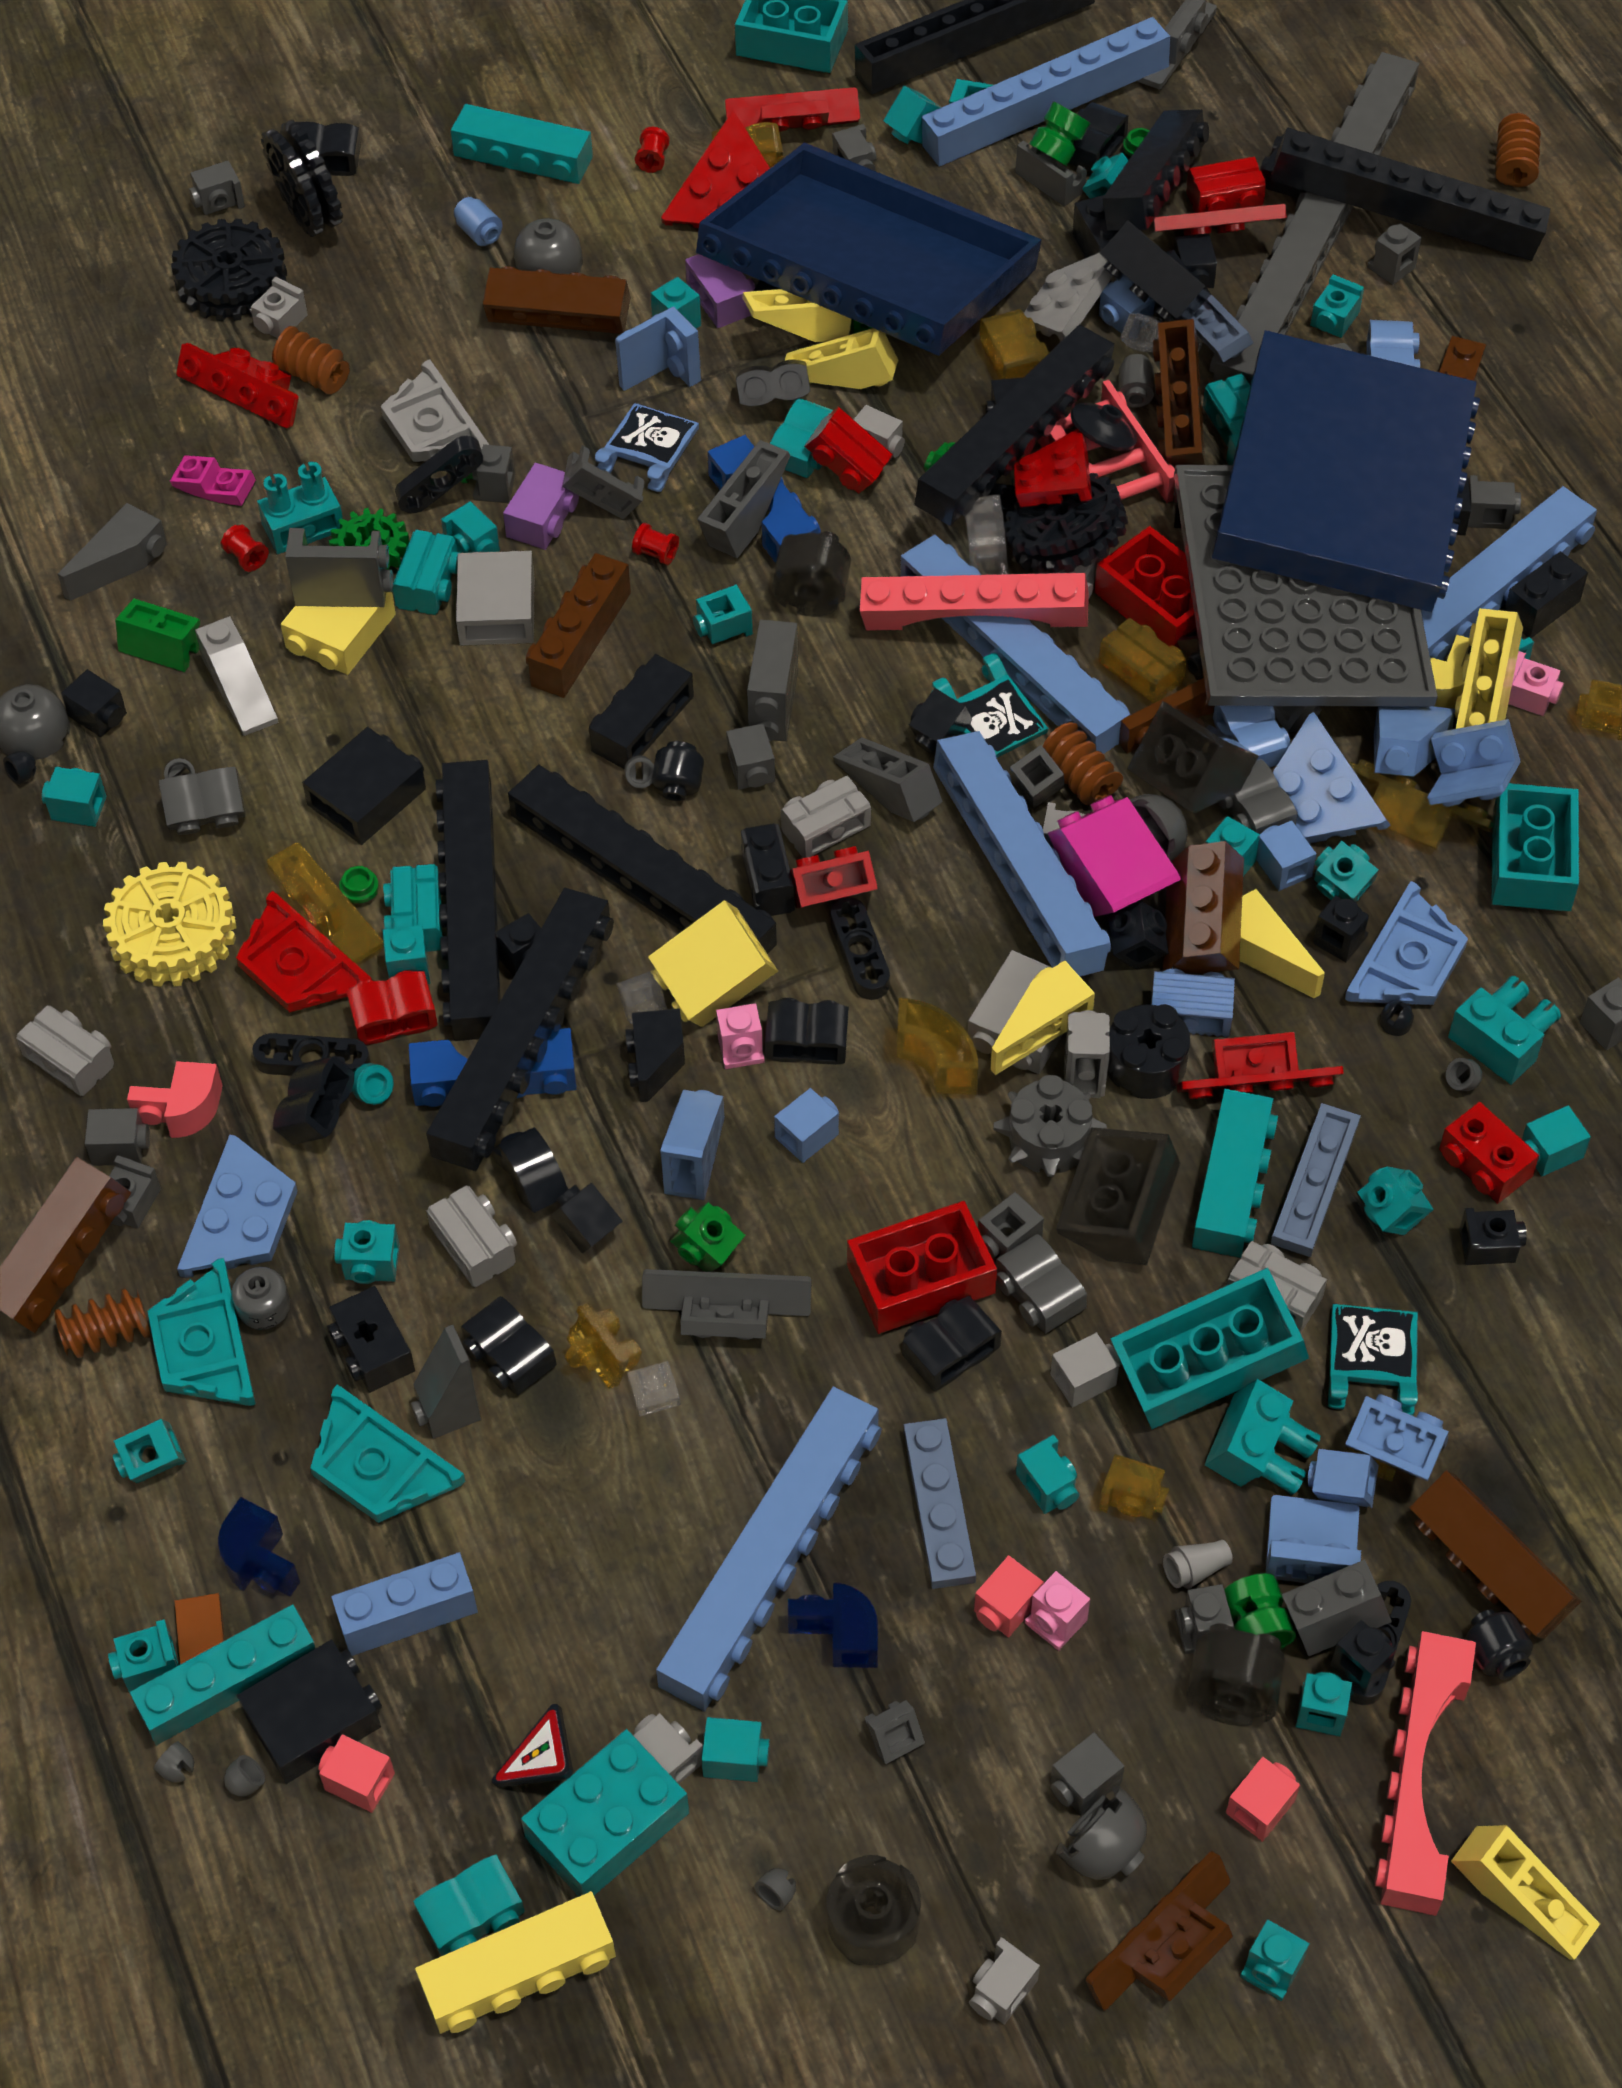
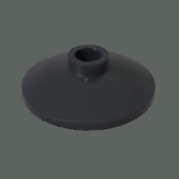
M1079 403L1073 407L1071 411L1073 424L1091 441L1116 451H1129L1137 443L1135 431L1122 417L1121 411L1116 407L1108 404L1101 406L1093 403Z

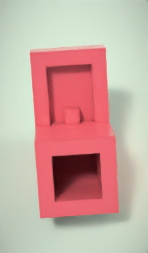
M176 1061L171 1088L130 1086L127 1097L129 1108H138L142 1123L158 1125L166 1123L171 1138L186 1137L197 1133L211 1122L219 1106L223 1085L217 1064Z

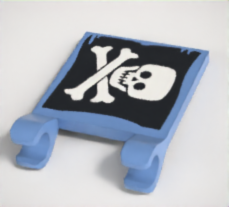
M634 403L606 446L596 452L595 461L599 462L597 467L611 473L617 457L649 466L647 477L651 480L648 484V489L661 492L666 484L669 473L699 429V423Z

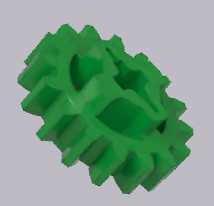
M364 508L363 515L360 516L352 511L350 512L351 520L347 521L340 518L338 520L339 529L331 530L332 539L329 540L330 546H369L372 531H380L382 545H388L389 565L386 570H389L390 566L400 567V558L404 557L410 542L404 521L397 522L395 513L385 517L384 510L381 508L376 514H370L369 508Z

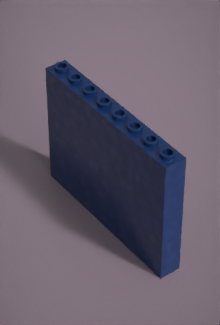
M804 142L699 223L696 253L939 356L1036 270L1042 239Z
M1265 330L1256 359L1212 558L1432 612L1437 598L1444 599L1450 577L1444 576V572H1449L1453 560L1454 550L1448 549V546H1453L1459 524L1453 523V519H1458L1463 498L1457 497V494H1462L1467 478V473L1461 470L1462 468L1466 469L1472 448L1467 447L1466 443H1471L1476 426L1475 422L1470 421V419H1475L1480 398L1474 397L1476 381Z

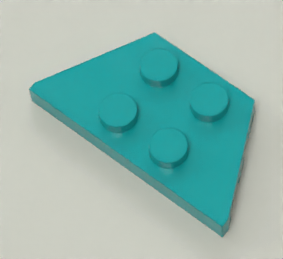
M220 1258L211 1263L213 1269L196 1282H193L191 1279L177 1288L173 1296L162 1299L147 1311L161 1383L166 1392L251 1406L255 1405L256 1402L237 1313L232 1299L228 1271L224 1258Z
M338 1384L333 1388L331 1394L332 1404L328 1418L324 1419L320 1432L321 1442L315 1450L310 1469L315 1478L376 1522L384 1521L462 1486L465 1482L463 1472Z

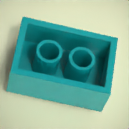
M745 0L735 23L736 56L831 73L848 31V0Z
M1509 783L1505 791L1496 797L1493 807L1492 905L1571 911L1579 886V789Z
M626 1729L521 1818L525 1838L579 1897L592 1891L595 1896L689 1814L688 1795Z

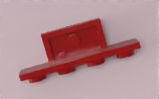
M855 87L728 98L725 100L726 119L731 112L736 113L747 132L764 130L781 132L789 128L798 127L815 129L822 125L854 123L860 120L858 91Z
M190 343L181 345L176 372L178 377L284 428L293 426L299 397L297 394L287 390L289 389L291 375L279 370L278 365L268 361L257 360L250 356L249 351L241 348H231L229 351L213 355Z
M1294 1032L1214 1039L1212 1041L1216 1078L1182 1081L1177 1084V1092H1188L1189 1099L1213 1097V1090L1228 1088L1230 1090L1253 1093V1086L1268 1084L1269 1091L1294 1089L1293 1082L1309 1081V1087H1323L1334 1085L1333 1078L1343 1075L1344 1070L1343 1066L1299 1070Z

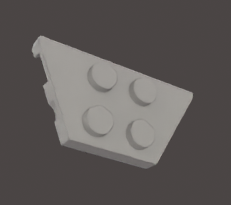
M1097 253L1049 274L1046 277V282L1037 295L1031 299L1030 305L1021 316L1026 327L1034 331H1041L1043 335L1048 337L1056 334L1061 342L1081 324L1113 277L1104 268L1107 262L1101 254Z
M430 359L421 365L422 372L413 381L407 379L399 387V391L391 395L381 405L383 418L413 462L429 460L451 441L461 436L476 438L481 449L483 444L489 445Z

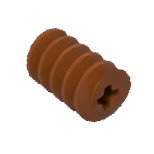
M1519 112L1509 114L1501 120L1498 126L1495 177L1500 183L1514 187H1523L1534 183L1539 175L1538 167L1540 163V128L1527 115Z
M289 326L283 330L272 351L273 363L278 365L279 369L287 371L290 375L298 377L301 381L309 383L314 388L321 389L326 394L337 392L344 385L350 372L349 363L343 360L341 350H332L329 344H321L318 338H310L307 332H299L295 326Z
M1064 723L1055 728L1043 744L1044 749L1064 773V783L1068 784V787L1074 794H1077L1082 804L1088 806L1102 798L1113 795L1123 783L1124 777L1122 774L1114 772L1115 767L1113 764L1105 761V755L1101 751H1096V745L1092 741H1087V735L1084 731H1077L1078 725L1076 723Z
M126 1288L121 1289L119 1303H116L109 1293L105 1294L103 1308H100L92 1298L88 1299L87 1313H83L76 1303L72 1304L71 1318L68 1319L60 1309L55 1310L57 1328L67 1357L68 1349H71L77 1358H83L85 1344H88L94 1353H99L101 1350V1339L103 1338L111 1348L117 1347L119 1333L128 1343H131L134 1340L135 1328L139 1330L143 1337H150V1327L138 1289L137 1297L135 1298L131 1296Z

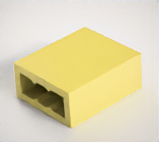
M386 592L385 607L295 606L281 623L285 647L297 656L308 657L319 662L329 670L335 669L348 675L396 615L392 592Z
M725 900L648 956L655 967L651 971L654 979L663 990H670L675 998L672 1006L674 1009L680 1008L681 1019L684 1022L689 1020L701 1027L717 1017L716 1010L729 1008L778 972L738 908Z

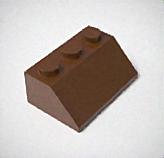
M1226 841L1189 845L1171 861L1181 880L1167 886L1165 912L1167 930L1165 932L1169 954L1163 957L1162 972L1173 968L1182 970L1185 974L1194 975L1239 970L1244 858Z

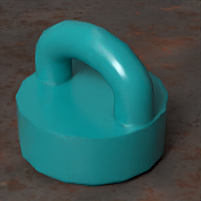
M374 1063L363 1064L354 1072V1084L351 1092L362 1102L373 1105L380 1104L387 1100L392 1093L394 1086L393 1076L382 1065Z

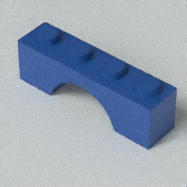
M746 435L707 451L709 477L719 490H721L755 447ZM781 477L768 508L770 513L762 521V546L777 566L783 569L818 553V536L821 535V530L817 520L813 516L807 515L802 508L797 494L789 492Z
M562 1028L557 1032H552L547 1041V1051L543 1060L540 1063H535L530 1072V1082L526 1091L523 1094H518L517 1098L542 1093L557 1095L565 1091L577 1090L571 1028ZM450 1040L409 1043L410 1077L415 1106L426 1105L435 1107L442 1105L468 1059L457 1052Z

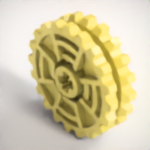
M161 862L155 870H150L146 866L140 869V875L136 878L130 875L124 878L125 886L122 889L114 888L111 892L114 902L105 904L104 912L108 918L103 919L104 930L108 933L106 935L109 946L112 947L110 950L114 961L121 960V970L126 974L134 971L135 980L141 983L147 978L152 979L153 986L162 987L165 981H171L174 987L182 986L183 979L190 978L193 982L201 979V972L206 970L212 973L217 969L216 961L218 959L226 960L229 956L226 946L234 945L236 937L235 933L231 930L237 928L235 916H232V903L228 901L230 898L226 887L219 888L220 881L218 877L214 874L206 877L205 869L200 866L190 870L186 862H178L176 867H169L167 862Z

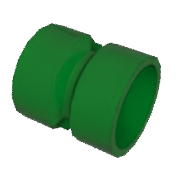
M1053 101L1044 116L1047 125L1045 127H1038L1029 144L1067 166L1076 150L1073 145L1074 140H1082L1091 123Z
M1267 1573L1250 1575L1234 1581L1224 1589L1232 1621L1237 1622L1233 1632L1240 1651L1244 1656L1256 1657L1276 1652L1291 1644L1296 1638L1297 1633L1289 1612L1285 1608H1280L1283 1605L1284 1599L1274 1575Z

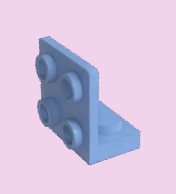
M674 306L616 337L619 386L624 391L668 367L675 377H680L689 387L701 381L698 330Z
M1509 719L1433 734L1431 741L1441 775L1427 797L1429 805L1442 803L1443 806L1449 807L1474 797H1479L1481 800H1489L1500 796L1505 791L1521 762Z
M1378 1394L1376 1400L1366 1396L1345 1446L1365 1455H1371L1374 1459L1428 1482L1442 1448L1445 1449L1448 1442L1449 1431L1443 1429L1442 1425L1444 1422L1420 1411L1417 1417L1403 1412L1400 1402L1385 1395Z
M1273 1495L1270 1504L1266 1573L1274 1575L1276 1580L1310 1583L1360 1562L1361 1550H1357L1359 1506Z

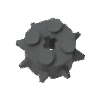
M1045 1075L1039 1081H1034L1022 1088L1019 1093L1013 1091L1008 1093L1012 1102L1010 1116L994 1122L993 1130L1009 1137L1011 1155L1008 1159L1010 1162L1018 1161L1021 1165L1040 1173V1169H1044L1048 1177H1054L1057 1169H1060L1059 1173H1062L1077 1166L1081 1161L1088 1164L1093 1161L1088 1152L1089 1139L1106 1132L1107 1124L1092 1118V1105L1089 1102L1090 1093H1082L1080 1089L1066 1081H1062L1057 1075Z

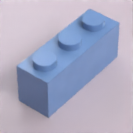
M460 1552L331 1596L348 1651L352 1656L478 1613L473 1589Z

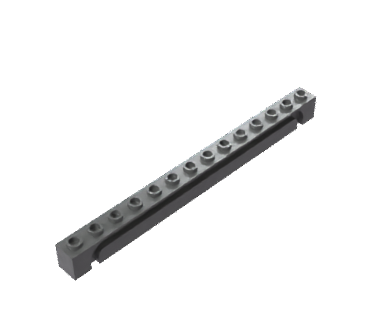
M1381 52L1375 64L1370 63L1364 79L1365 84L1358 85L1353 99L1354 105L1347 106L1342 119V127L1335 128L1331 141L1380 156L1402 115L1403 106L1407 105L1415 90L1419 62ZM1310 192L1300 193L1296 203L1295 215L1289 214L1284 226L1283 237L1278 236L1274 242L1271 260H1264L1260 270L1259 282L1252 283L1247 296L1248 303L1246 306L1240 305L1235 319L1249 332L1253 344L1244 349L1239 356L1230 358L1225 362H1222L1214 354L1209 369L1210 372L1214 373L1213 382L1221 379L1225 381L1228 377L1242 373L1251 386L1264 331L1283 335L1287 334L1353 208L1352 205Z

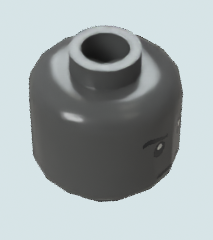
M255 1267L246 1270L236 1279L233 1285L232 1299L239 1319L246 1326L256 1330H266L277 1326L287 1316L290 1309V1297L283 1277L275 1270L267 1267Z

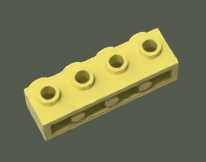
M1479 608L1477 622L1473 623L1470 629L1469 645L1472 646L1470 658L1465 659L1462 670V681L1465 682L1463 693L1458 695L1455 706V717L1458 718L1456 729L1505 720L1523 626L1517 612Z
M591 1891L420 1965L415 1970L440 2034L449 2030L451 2033H458L472 2027L477 2022L476 2018L489 2012L495 2011V2013L499 2014L512 2010L521 2003V1998L537 1991L540 1994L553 1992L565 1984V1979L580 1972H583L585 1975L596 1973L609 1964V1960L616 1957L613 1940Z

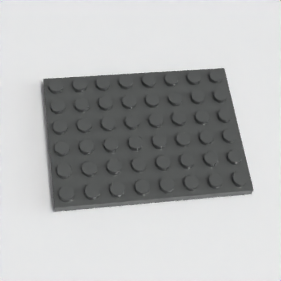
M1176 465L1174 481L1208 706H1435L1438 696L1420 609L1213 559L1212 553L1232 465Z

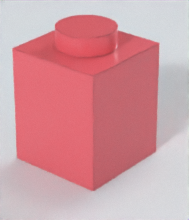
M1008 1555L975 1593L974 1612H976L978 1620L989 1630L994 1632L999 1630L1009 1638L1031 1613L1033 1594L1044 1584V1581Z
M343 1734L335 1747L329 1746L326 1749L318 1767L325 1791L373 1813L395 1775L389 1756Z
M1262 1757L1230 1796L1226 1814L1263 1842L1296 1801L1300 1784L1296 1782L1295 1776L1287 1767L1277 1762L1272 1764Z

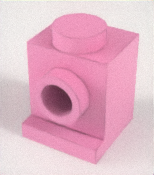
M1518 651L1508 704L1544 716L1549 703L1557 704L1564 686L1563 682L1558 681L1561 670L1526 659V653Z
M756 1003L716 1010L718 1040L725 1069L765 1063L762 1028Z
M1055 1571L1033 1594L1031 1614L1025 1619V1624L1059 1651L1087 1621L1090 1598Z

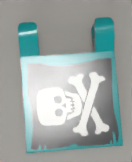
M991 653L983 657L985 665L981 668L982 674L990 683L958 699L946 678L935 680L932 682V687L966 706L972 721L963 734L980 731L987 744L994 748L996 758L1048 733L1049 728L1010 678L1000 657L996 653Z
M1340 1304L1332 1305L1328 1390L1329 1408H1345L1348 1396V1381L1398 1386L1397 1401L1402 1404L1401 1409L1409 1415H1414L1415 1406L1418 1401V1312Z

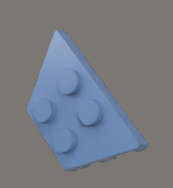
M1314 712L1309 714L1273 771L1279 786L1288 794L1297 811L1296 827L1308 843L1325 841L1332 836L1346 837L1356 835V830L1377 827L1379 830L1391 826Z
M1410 881L1348 987L1345 1000L1369 1003H1390L1391 1001L1400 1000L1406 1004L1434 1005L1464 952L1468 938L1456 925H1452L1447 920L1446 914L1437 905L1431 907L1419 894L1421 888L1415 882Z
M229 1135L177 1270L180 1277H193V1271L211 1268V1263L220 1258H224L228 1270L245 1263L253 1265L272 1261L298 1192L297 1186L292 1179L234 1135Z

